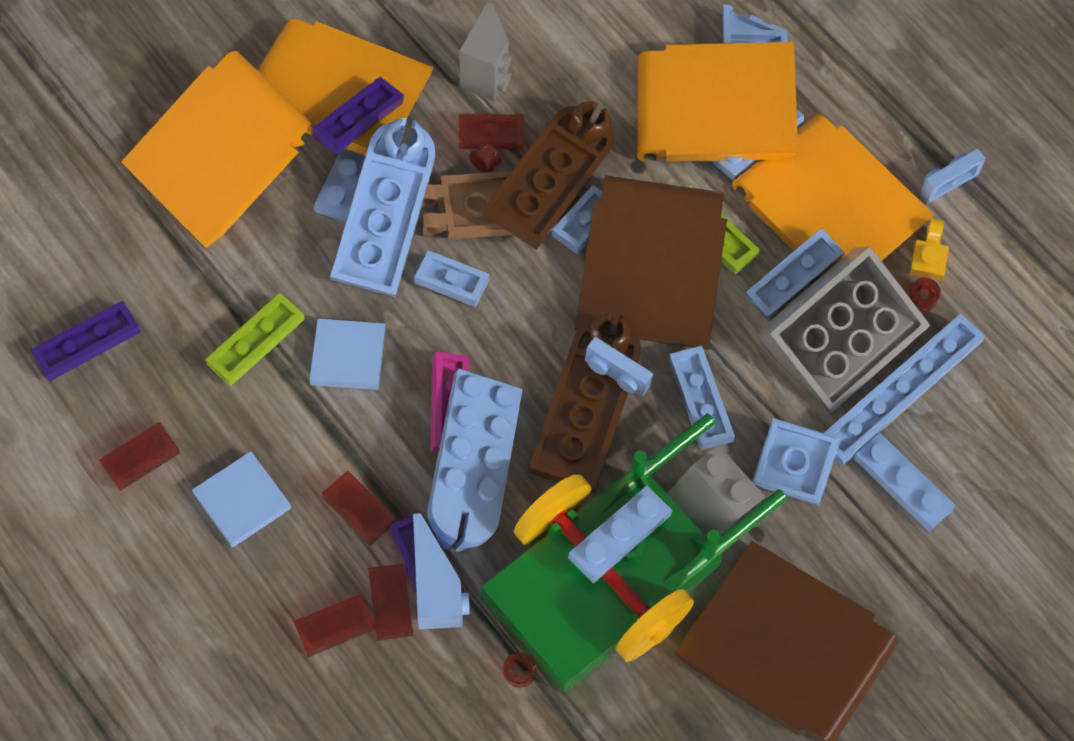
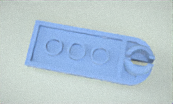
M407 118L387 123L373 134L330 280L396 297L435 161L433 140L417 121L413 120L410 139L404 153L399 151L407 127Z
M459 368L453 377L427 509L430 526L435 532L437 541L444 549L448 550L457 540L461 522L463 537L455 544L454 552L482 545L494 534L498 527L523 390Z

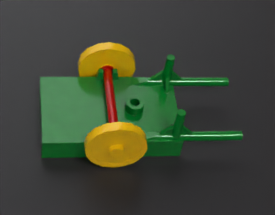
M706 413L648 460H646L647 455L644 451H637L634 454L631 470L582 508L581 506L591 492V487L581 475H572L546 491L522 515L514 529V534L525 547H532L481 586V599L563 694L614 652L617 651L626 662H630L667 638L694 604L688 592L719 568L723 557L721 553L787 500L784 492L777 489L721 536L716 530L709 531L707 536H705L650 476L716 424L710 414ZM648 486L672 509L671 516L635 547L636 550L630 551L595 583H592L568 559L569 552L643 488Z

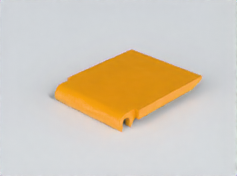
M294 18L287 21L257 71L313 125L318 124L378 77H382L404 94L403 104L345 148L366 156L370 140L377 129L395 120L408 118L434 67L316 21L312 25ZM310 130L305 132L307 134L312 135V132Z
M794 42L666 45V50L640 53L637 58L638 160L643 162L644 155L647 153L655 154L658 162L666 157V162L726 161V157H742V160H779L798 155Z
M232 51L214 69L208 65L121 163L207 248L225 234L299 153L295 148L304 145V141L301 139L302 135L309 130L312 132V128L315 125L238 51Z
M819 113L813 115L797 128L798 155L779 160H758L732 182L734 190L740 186L745 190V201L750 202L748 206L793 251L823 228L844 251V256L853 248L870 246L879 259L883 261L934 216L842 125L837 129L826 117Z

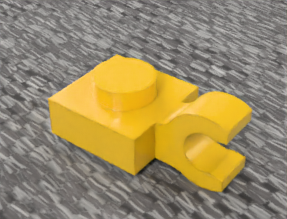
M931 218L930 226L926 230L925 241L916 240L909 275L937 281L943 280L949 246L940 245L944 227L943 220Z

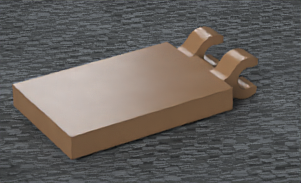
M511 171L440 176L439 185L428 184L421 208H430L438 204L439 214H423V236L432 237L444 231H447L448 240L513 235L482 214L486 203Z

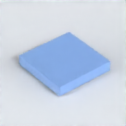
M318 319L310 372V385L379 390L386 325L384 323Z
M773 418L752 482L759 488L771 492L780 489L787 497L819 506L840 444V438Z
M252 452L247 453L192 489L195 498L232 548L291 509L288 500Z

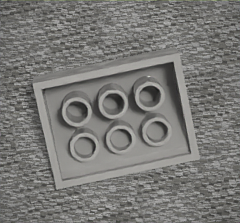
M870 246L853 248L756 334L775 359L829 413H833L924 332L930 324Z

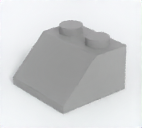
M486 3L459 51L461 88L495 101L500 90L504 92L509 85L511 73H508V68L512 56L508 54L509 40L494 5L491 3Z
M719 445L694 463L667 493L705 536L711 530H716L721 536L763 502L766 497Z

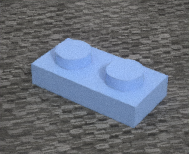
M976 149L967 155L965 153L959 154L943 169H933L924 177V184L919 195L926 204H929L979 175L986 159L979 149Z
M592 185L552 229L551 236L577 255L588 244L594 200L601 201L602 191Z
M429 250L414 276L415 284L475 308L489 282L488 273Z
M597 337L593 338L587 346L585 361L589 367L600 375L606 374L616 380L617 384L624 391L631 394L635 392L643 397L650 387L653 373Z

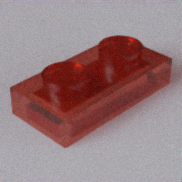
M459 114V149H524V114Z
M158 422L102 457L99 461L118 490L121 491L177 456L180 452L164 427Z
M346 471L322 492V498L369 546L389 530V524L396 522V518L349 471Z
M404 563L368 568L377 641L413 636Z
M362 593L294 621L307 657L376 630Z

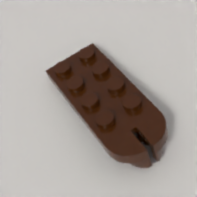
M586 101L578 106H568L561 109L486 203L482 214L537 250L612 148L614 135L610 126V116L607 109L603 108L594 125L589 127L584 135L581 134V131L592 118L598 103Z
M613 313L602 314L596 319L586 322L577 330L528 467V473L557 482L572 475H581L589 483L591 492H596L628 392L620 388L617 381L613 378L593 371L585 361L587 346L594 337L606 343L612 326ZM620 315L617 331L610 346L634 362L639 363L641 353L640 340L627 320Z

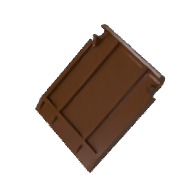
M605 175L601 201L594 200L575 331L586 322L611 312L613 313V321L609 336H615L618 319L621 315L636 332L639 340L691 348L702 346L704 350H709L727 219L721 218L724 192Z
M751 540L680 643L674 655L696 672L799 736L803 730L810 739L813 736H817L823 741H836L899 641L892 632L873 621L875 618L874 613Z

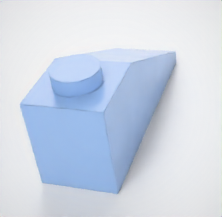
M421 513L413 514L419 629L463 627L462 615H469L468 592L461 593V580Z

